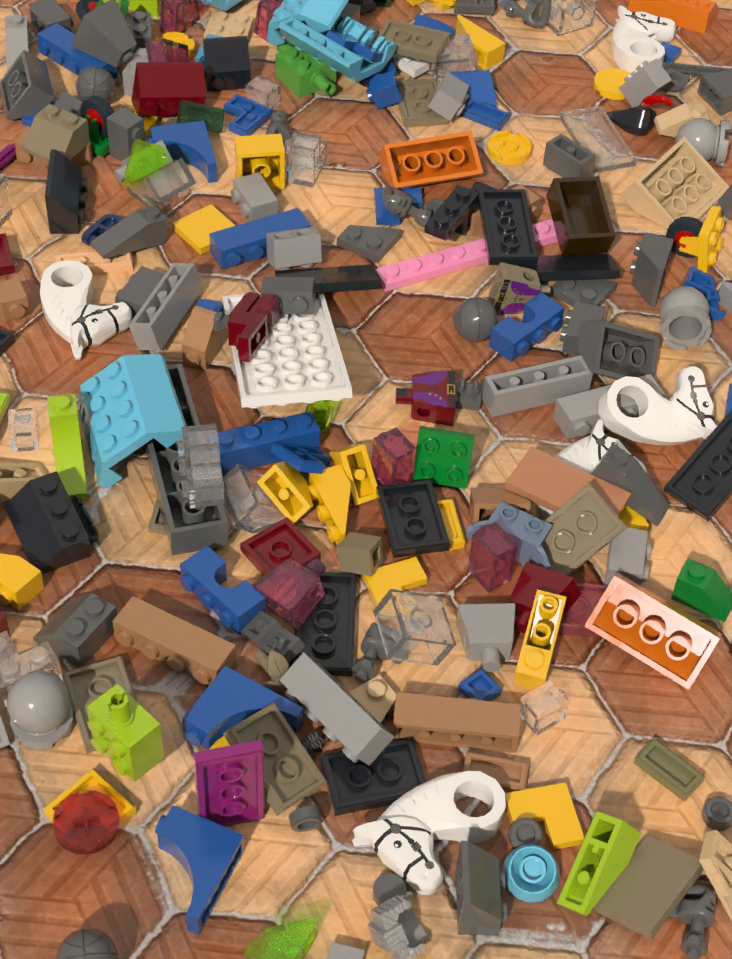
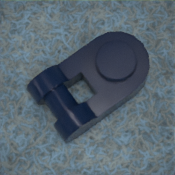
M114 214L104 215L84 231L81 241L90 246L91 241L97 238L99 234L101 235L122 219Z

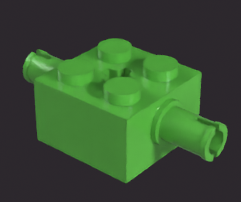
M284 39V44L277 45L276 48L279 53H276V76L298 98L320 90L325 96L332 95L335 92L336 71L330 69L325 63L313 59L310 54L296 49L286 39Z

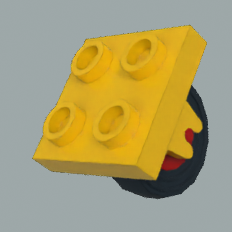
M711 206L704 222L693 217L677 218L669 225L666 233L667 238L674 239L671 251L685 258L698 257L697 269L707 274L710 267L715 266L717 251L720 252L723 246V237H720V232H722L724 226V218L721 217V207Z

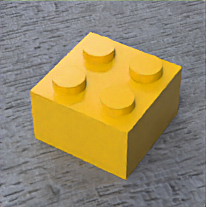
M282 134L234 137L236 178L259 172L271 190L285 189V149Z

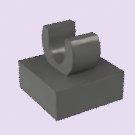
M464 379L456 382L455 408L480 411L482 384H479L478 380H475L474 384L464 383Z

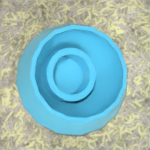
M534 844L521 845L512 850L504 860L502 871H505V885L508 891L517 899L529 903L541 902L550 897L558 887L560 879L559 864L553 854L544 847Z

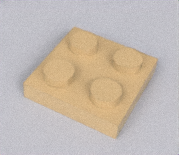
M212 11L204 32V39L208 34L222 37L247 36V39H249L254 25V16Z

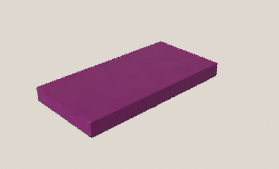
M262 740L193 753L198 816L224 827L265 818L264 748Z

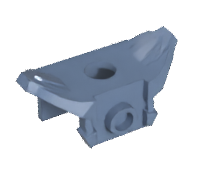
M501 501L489 520L479 521L466 527V538L483 545L492 553L496 551L521 563L522 567L528 562L550 570L551 565L541 544L551 530L552 524Z

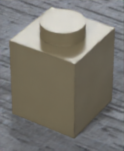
M349 532L336 549L340 571L372 577L384 562L382 538Z

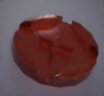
M87 790L88 793L79 794V792L70 794L60 802L55 810L53 830L57 842L65 850L75 854L90 855L104 850L114 841L118 834L120 816L116 804L106 794L98 791Z

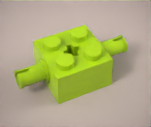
M118 683L87 706L89 717L87 725L93 737L91 743L101 755L106 753L112 759L111 762L114 768L121 775L130 777L136 782L165 758L160 723Z

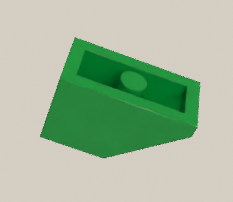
M688 558L677 577L671 599L725 623L732 610V592L715 569Z

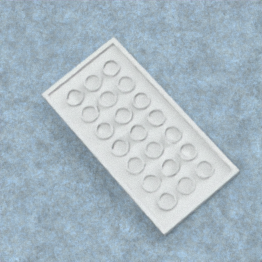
M315 293L313 315L279 314L275 323L267 327L268 338L250 362L239 361V350L236 349V346H230L242 408H259L267 405L285 406L289 403L301 402L310 404L316 401H341L345 398H352V386L324 293ZM245 294L222 296L224 315H229Z

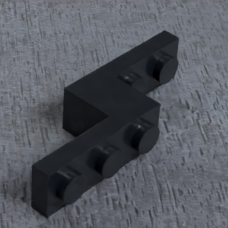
M477 181L470 189L457 185L425 224L424 233L445 241L453 232L466 236L470 230L472 214L479 210L478 190H494L495 188Z

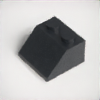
M247 36L203 39L204 76L207 92L251 88V68Z

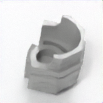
M410 891L406 892L405 895H396L370 911V923L367 925L375 945L391 954L394 959H412L417 954L426 951L424 943L421 942L428 939L429 936L415 917L410 901L413 895Z

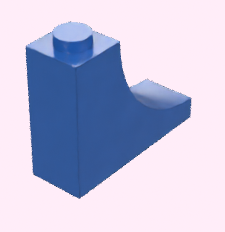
M204 121L149 127L150 136L146 137L147 147L163 140L172 160L194 166L204 174L208 183L217 182V162Z
M224 666L183 717V735L191 744L202 746L209 750L218 739L224 736L223 734L228 729L273 702L294 733L297 734L303 726L304 708L233 669Z
M172 805L167 816L162 815L160 817L155 833L158 836L159 848L179 861L190 877L193 895L186 913L187 930L200 935L245 851L244 835Z

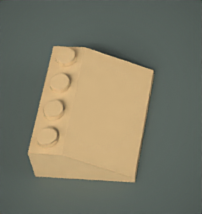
M683 137L620 195L636 213L668 229L669 225L680 217L699 219L725 193L729 186L692 144Z

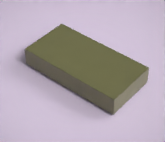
M655 738L636 756L634 761L635 765L684 802L703 783L705 778L703 774Z

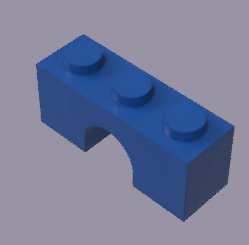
M393 57L390 58L382 71L364 79L368 88L366 90L371 103L375 102L378 110L403 101L401 90L395 77L397 72Z
M541 292L525 304L522 322L515 321L507 316L491 328L489 347L510 362L519 356H524L530 348L540 344L549 334L561 328L564 322V307Z
M205 546L180 564V582L185 590L188 592L192 591L206 609L213 610L219 616L222 624L227 628L231 627L237 634H241L240 631L260 611L266 613L265 597L248 581L245 580L232 588L220 586L227 581L226 562L209 546Z

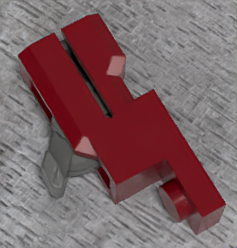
M248 292L229 315L224 316L223 311L215 314L214 331H222L224 327L228 329L229 345L236 346V349L239 350V361L250 362L268 338L267 327L272 326L279 317V299L274 295L262 294L260 297V293Z

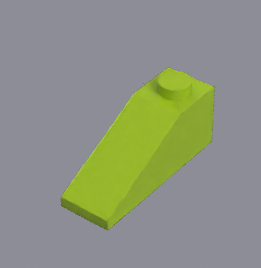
M596 811L557 904L587 916L629 864L641 833L623 820Z

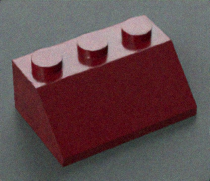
M136 62L131 102L137 115L140 117L203 116L206 102L203 63Z

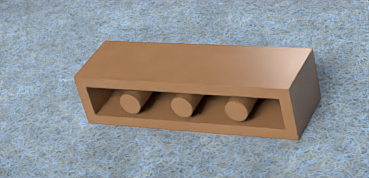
M132 596L112 621L114 637L121 645L125 647L131 646L141 651L150 659H157L168 664L174 671H182L194 677L196 681L203 685H210L224 666L232 669L236 664L235 644L137 597Z
M411 691L405 693L396 692L392 730L394 738L392 740L413 738L414 743L516 753L520 737L521 704H511L507 701H482L477 698H452L446 695H423Z

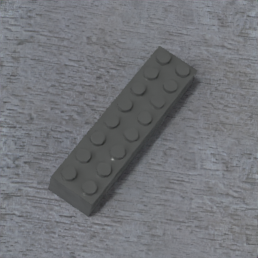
M182 363L168 365L167 368L189 434L168 448L164 447L154 438L144 444L172 556L200 551L205 546L217 548L229 545L227 517Z

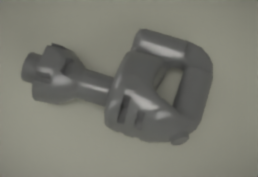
M511 0L509 3H505L503 10L508 17H522L524 24L542 29L548 22L551 3L549 0H529V3L523 9L520 8L517 2ZM540 5L543 6L541 16H539Z
M281 110L273 111L266 135L282 134L284 149L289 151L296 150L300 141L299 133H292L289 126L286 125L288 121V116L285 115L286 112Z
M392 186L384 187L383 201L390 213L401 218L407 213L413 216L416 223L421 227H424L432 217L431 209H418L411 205L412 198L410 195Z
M373 622L361 643V651L364 653V656L357 659L352 666L355 678L361 682L374 678L376 672L375 659L380 661L390 659L396 664H401L409 648L410 641L407 635L388 625Z
M693 884L685 896L700 899H682L668 917L669 919L677 918L683 923L691 925L690 932L683 937L680 949L686 953L687 959H699L702 955H707L708 942L703 935L704 928H709L713 925L717 909L716 891L705 885Z

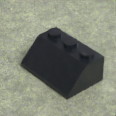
M51 149L45 190L50 234H79L80 224L85 222L84 209L82 208H86V194L83 193L88 192L87 178H83L82 168L56 149Z
M57 471L29 480L4 505L29 563L39 569L41 574L91 557L90 539Z

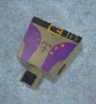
M500 263L488 295V301L494 306L497 315L524 314L527 302L541 292L550 297L551 289L549 285L540 284L535 270Z

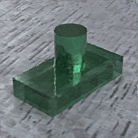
M182 100L179 101L177 124L204 121L207 131L221 133L225 110Z

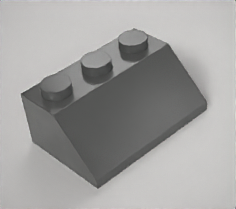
M25 50L21 52L0 80V93L5 117L8 120L36 115L48 104L52 105L55 97L46 63Z
M605 321L581 322L577 348L590 372L593 374L617 380L625 376L640 377L651 374L654 378L660 336Z

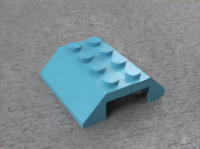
M283 0L280 7L273 12L274 16L269 22L268 42L274 46L285 43L284 35L278 26L280 22L292 17L300 22L305 21L310 28L319 33L331 30L349 0Z
M341 14L331 30L321 33L293 17L279 23L278 27L285 39L293 44L296 49L310 54L313 59L325 63L330 69L342 73L353 82H359L382 71L397 48V44L380 36L372 48L384 55L381 61L376 62L370 61L353 50H348L327 38L328 31L350 34L369 46L375 39V31L369 30L368 27L349 16H345L338 24L337 29H334Z
M161 354L123 355L80 385L77 407L81 422L84 423V433L92 461L95 462L94 469L100 487L107 488L120 481L123 477L114 470V465L153 438L168 448L189 434L164 356Z

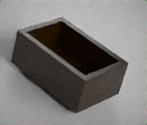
M600 177L553 178L546 197L561 255L607 253L616 236Z

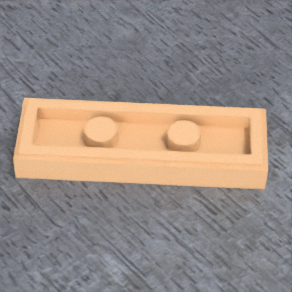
M96 251L56 255V262L64 260L79 261L87 265L93 275L133 271L131 252L106 259L101 257Z

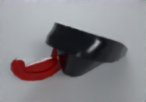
M649 95L642 100L641 106L606 112L605 116L618 127L632 135L646 136L655 125L654 119L656 117V112L650 109L649 106L660 103L671 106L672 100L665 95Z

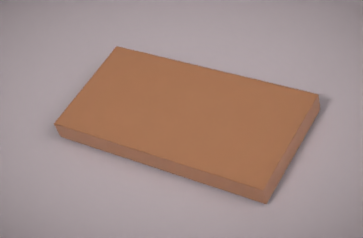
M533 446L530 447L508 477L504 487L555 512L590 483L618 517L629 502L632 494Z

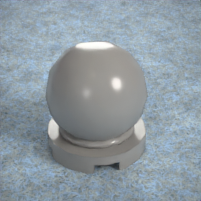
M704 118L690 119L678 130L675 144L685 137L706 161L712 159L714 160V166L724 167L729 144L726 136L727 131L730 130V121L720 120L719 125L715 126L710 120Z
M681 286L670 290L662 298L659 308L661 320L659 327L660 334L667 346L675 350H688L690 346L697 344L702 346L709 340L712 332L709 317L710 309L709 303L702 292L693 287Z
M33 671L24 674L14 681L7 695V711L10 715L12 733L21 741V744L33 750H47L53 748V744L59 742L64 737L67 739L74 727V713L70 705V693L56 674L50 672Z

